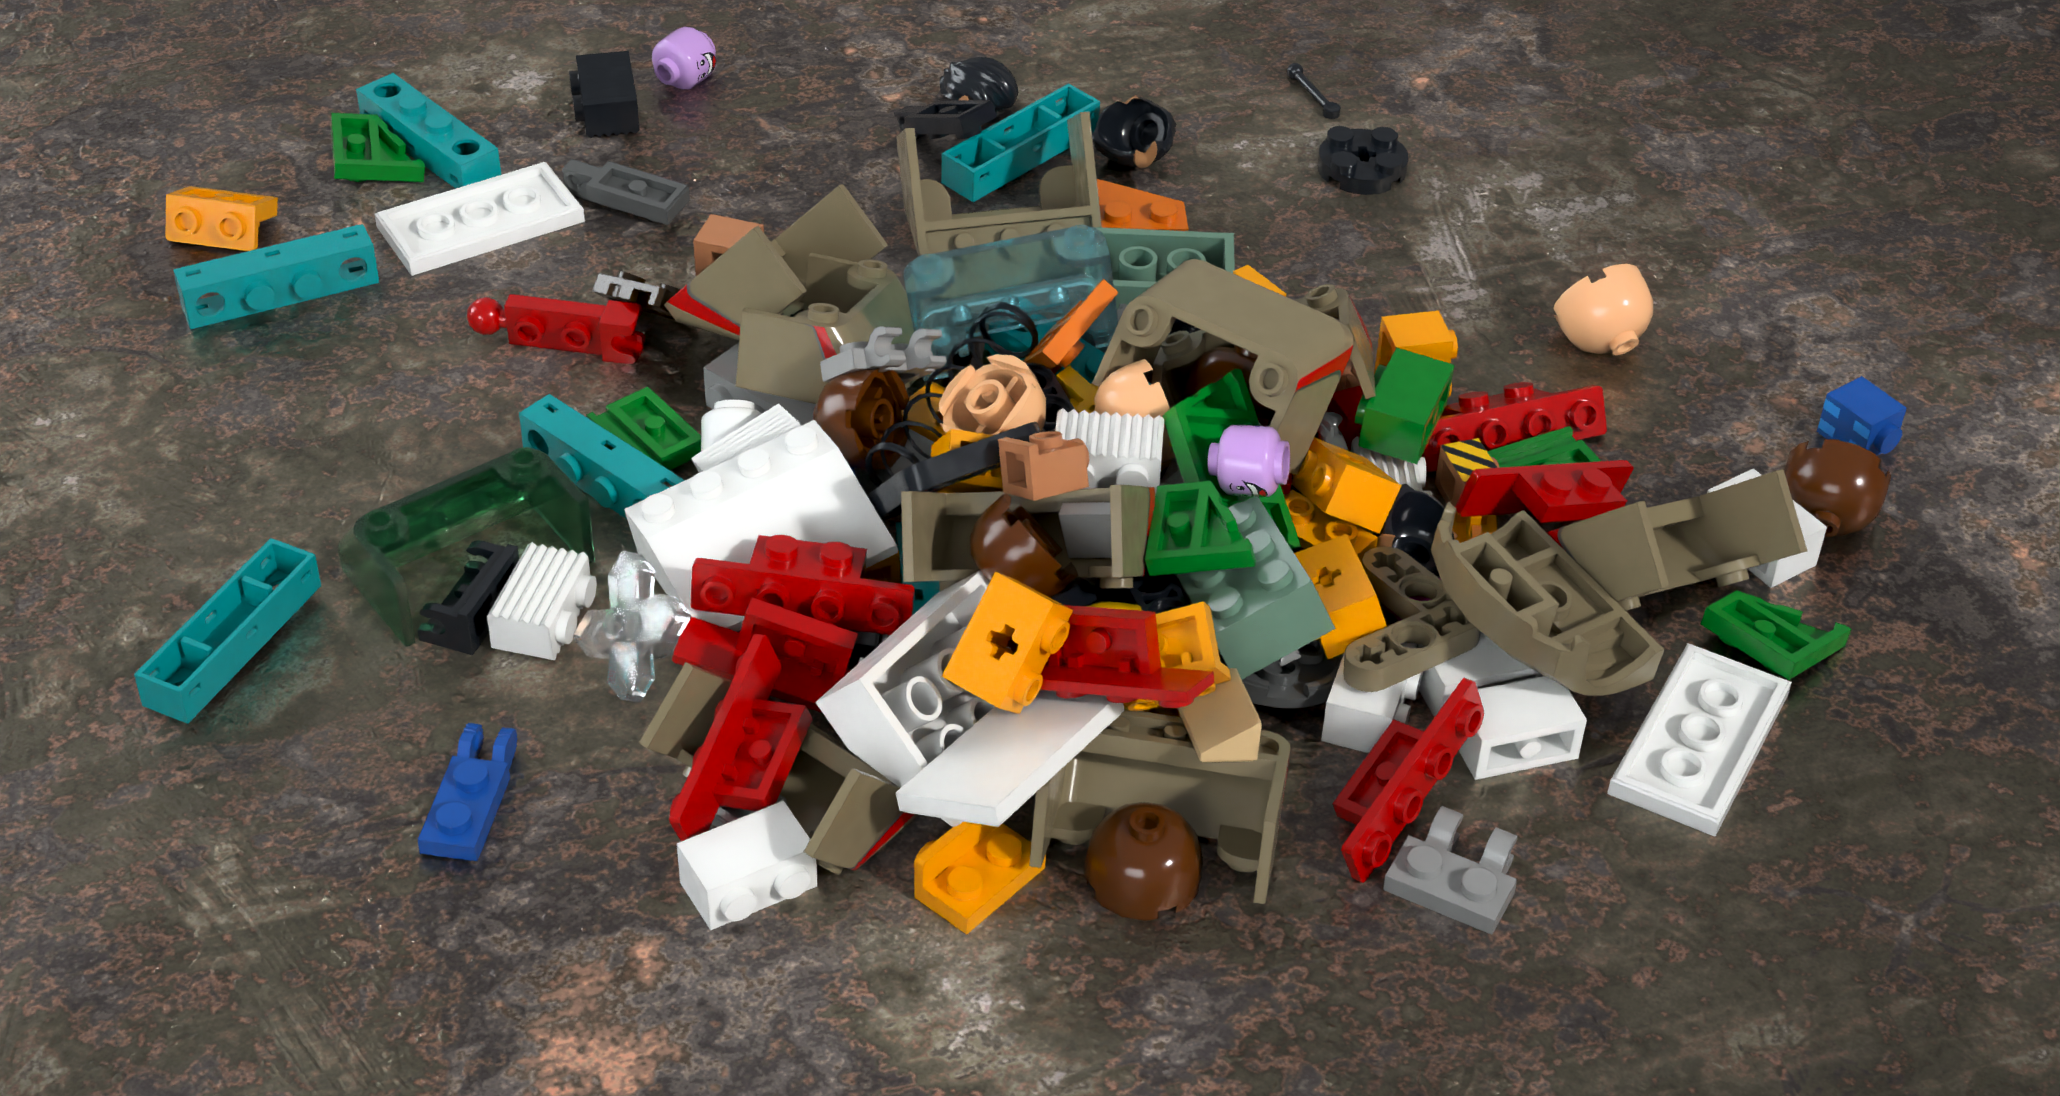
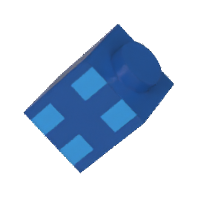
M1861 376L1827 393L1817 432L1826 439L1853 443L1876 455L1886 454L1896 447L1902 437L1901 426L1907 408Z

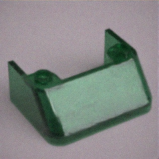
M529 447L517 448L512 452L366 513L355 522L339 541L338 555L343 572L404 646L408 647L416 642L405 579L396 568L533 508L571 550H574L577 554L584 552L589 558V564L595 562L589 500L546 453Z

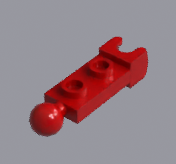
M510 294L504 305L505 309H503L498 301L490 297L478 298L471 303L467 310L466 319L473 331L481 335H492L501 328H507L509 344L602 355V361L634 364L639 359L645 343V335L634 331L638 317L641 316L643 307L637 303L608 300L605 306Z

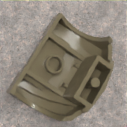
M1450 502L1446 504L1442 518L1437 525L1431 553L1444 589L1471 624L1515 660L1569 690L1583 695L1605 696L1615 694L1654 679L1665 649L1524 510L1516 513L1504 526L1492 534L1486 532L1459 543L1458 540H1453L1452 538L1456 508Z

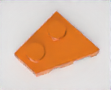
M1097 179L1102 228L1189 230L1183 201Z
M1102 279L1084 301L1080 300L1045 334L1023 362L1042 364L1048 367L1054 374L1061 367L1066 368L1085 347L1079 340L1119 292L1105 279Z

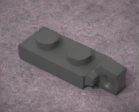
M571 159L562 168L564 185L571 194L612 209L647 218L653 222L669 225L690 201V191L686 184L608 161L603 167H597Z

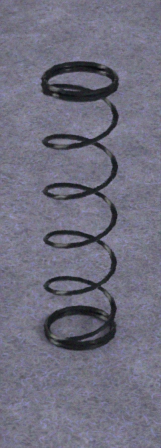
M1005 302L992 303L985 307L980 317L971 326L969 339L962 340L955 345L948 355L947 366L939 368L930 375L926 382L925 394H920L908 402L903 412V422L895 423L887 428L881 437L880 443L871 447L865 457V469L876 487L883 484L872 466V457L877 451L880 450L883 465L891 477L895 474L886 462L884 450L898 452L912 464L921 462L914 453L905 447L891 442L885 443L889 434L898 427H904L908 440L920 455L927 459L931 458L914 443L907 425L921 426L932 431L939 438L943 435L936 429L923 423L907 421L908 412L913 404L920 399L926 398L932 415L940 424H943V421L935 413L930 401V397L941 398L943 394L930 393V386L935 377L943 371L948 370L950 381L954 379L952 369L963 370L966 368L964 366L952 365V358L959 348L969 344L971 354L977 364L982 367L984 365L975 353L974 342L987 343L991 349L1000 355H1013L1018 359L1027 357L1037 346L1038 331L1026 312L1015 305ZM996 309H1004V310L1013 312L1014 314H1016V315L1019 316L1020 318H1018V317H1016V316H1014V315H1012V314H1010V313L997 312V311H996V312H991V313H989V312L992 311V310H996ZM993 316H1005L1019 321L1032 335L1031 346L1022 352L1004 349L995 343L988 334L985 319ZM978 324L983 339L973 338Z

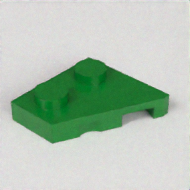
M331 113L334 179H347L353 182H363L366 180L424 182L425 163L421 159L412 161L405 154L406 144L398 135L388 130V125L378 115Z
M1211 480L1157 486L1145 555V562L1150 576L1255 567L1256 559L1252 544L1248 538H1243L1238 530L1236 519L1229 508L1222 504L1220 494Z
M1737 590L1707 606L1700 625L1718 635L1725 644L1737 647L1762 663L1769 672L1780 675L1787 680L1792 679L1845 647L1852 630L1846 625L1835 622L1830 632L1800 623L1803 611L1784 605L1771 604L1762 598Z

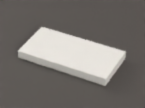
M546 162L375 213L378 230L411 276L585 222L583 207Z
M1687 643L1611 778L1607 794L1715 837L1789 694L1792 682Z
M1040 690L1033 702L1028 706H1024L1020 714L999 709L995 706L895 792L899 810L905 813L999 827L1124 711L1123 703L1109 702L1106 696L1087 694L1077 698H1061L1056 695V691Z

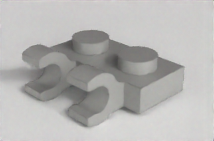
M877 327L871 333L869 342L860 341L844 344L839 347V354L820 362L823 382H829L831 379L842 374L879 368L878 372L895 371L904 384L933 373L935 369L943 367L947 362L946 356H933L931 351L932 342L942 337V330L918 329L912 334L909 344L899 343L891 345L895 337L902 335V328Z
M1441 806L1434 817L1425 841L1408 835L1385 875L1383 890L1493 935L1515 894L1517 879L1506 875L1514 859V855L1510 853L1518 836L1496 827L1486 844L1480 862L1476 863L1452 853L1460 838V833L1456 832L1463 819V814Z

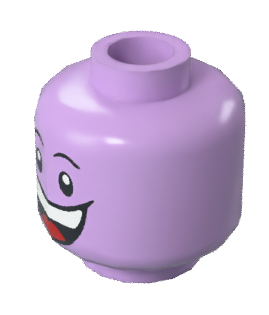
M686 26L676 29L660 40L652 51L654 72L657 78L666 85L680 89H692L714 71L716 66V50L712 40L702 31Z
M1231 425L1223 431L1219 443L1210 444L1208 472L1209 475L1218 477L1220 488L1227 495L1270 497L1276 492L1279 484L1285 485L1287 483L1290 470V446L1288 441H1281L1279 433L1273 427Z

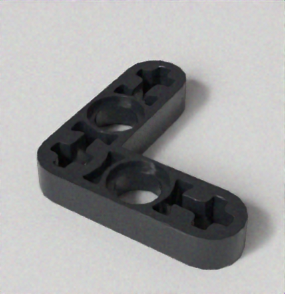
M1031 422L923 460L899 471L867 496L882 521L902 514L901 491L937 493L947 486L1000 468L998 439L1009 437L1029 442V436L1039 433L1041 430L1037 422Z

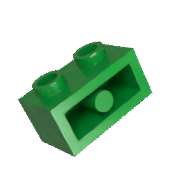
M1396 347L1387 366L1379 364L1374 374L1376 396L1365 399L1363 394L1355 415V423L1362 425L1358 446L1385 456L1418 464L1447 405L1455 365Z

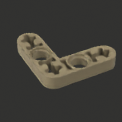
M1376 547L1365 552L1362 558V566L1375 590L1378 600L1402 620L1360 638L1347 646L1344 655L1343 675L1344 680L1349 686L1364 692L1384 690L1468 652L1478 645L1481 631L1468 621L1446 592L1442 581L1398 548ZM1422 596L1432 600L1418 601L1409 597ZM1404 643H1416V644L1423 645V646H1425V647H1423V648H1408V647H1404V646H1402V645H1400V644H1404Z

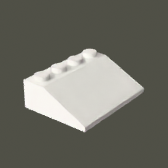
M815 420L795 427L779 437L753 449L746 450L730 460L700 472L679 484L653 494L645 500L624 509L638 556L686 620L688 617H695L736 632L741 630L745 616L700 611L691 608L692 566L696 558L750 564L758 535H788L796 540L818 543L843 542L851 547L867 549L866 568L898 553L897 544L841 451Z
M981 570L938 592L815 702L848 750L900 788L995 707L942 677L990 583ZM941 818L952 827L963 822Z

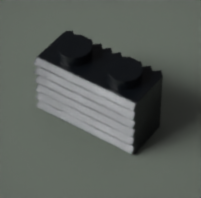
M629 51L576 55L577 70L569 71L575 122L584 121L586 135L590 138L594 135L601 137L603 134L610 136L612 133L618 136L621 132L627 135L630 131L636 134L640 130L638 104Z

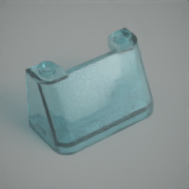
M1075 225L1054 231L933 254H924L908 263L904 269L903 276L914 332L918 329L942 330V337L932 342L931 351L933 356H946V361H948V355L952 348L962 340L969 338V330L974 321L980 317L985 307L992 303L1005 302L1015 305L1026 312L1035 325L1062 319L1080 300L1084 301L1102 279H1105L1114 287L1111 259L1106 238L1098 229L1086 225ZM1115 297L1086 331L1093 336L1096 349L1109 345L1118 325ZM996 309V310H992V311L989 312V313H991V312H996V311H997V312L1010 313V314H1012V315H1014V316L1020 318L1019 316H1017V315L1014 314L1013 312H1010V311H1007V310H1004V309ZM993 316L985 319L988 334L1025 327L1019 321L1010 317ZM979 324L974 331L973 337L981 336ZM965 344L956 351V353L959 352L960 357L970 355L968 344ZM943 371L935 379L948 377V371ZM932 373L923 376L924 382L928 381Z

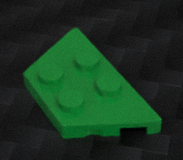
M1235 368L1215 383H1210L1192 397H1187L1177 403L1162 416L1183 482L1211 480L1220 494L1222 504L1228 508L1251 497L1227 495L1220 488L1218 477L1209 475L1208 452L1210 444L1219 443L1223 431L1231 425L1260 426L1242 371ZM1279 484L1276 492L1270 497L1258 498L1292 551L1296 552L1301 548Z

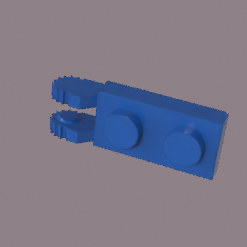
M475 723L466 724L464 732H462L459 739L457 756H452L418 837L420 854L478 861L510 781L509 770L516 752L517 730L502 727L493 745L492 760L478 759V754L484 740L482 725Z

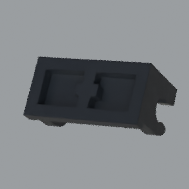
M480 540L471 542L466 551L474 556H482L488 561L486 563L468 561L464 567V574L441 604L427 603L423 606L419 613L430 619L427 623H422L418 628L419 640L474 655L489 634L487 615L519 561L518 546L508 544L504 547Z

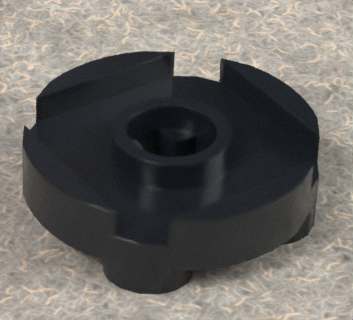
M1335 126L1328 130L1327 139L1320 145L1318 156L1319 174L1327 182H1329V176L1340 181V189L1348 193L1361 195L1381 194L1391 190L1392 182L1399 179L1401 183L1406 177L1408 152L1404 145L1398 141V133L1389 127H1377L1374 130Z

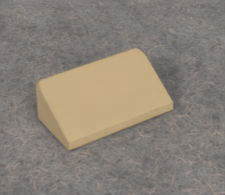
M1236 668L1229 669L1230 681L1215 684L1216 690L1214 692L1195 697L1190 705L1177 708L1201 762H1243L1257 760L1261 720Z

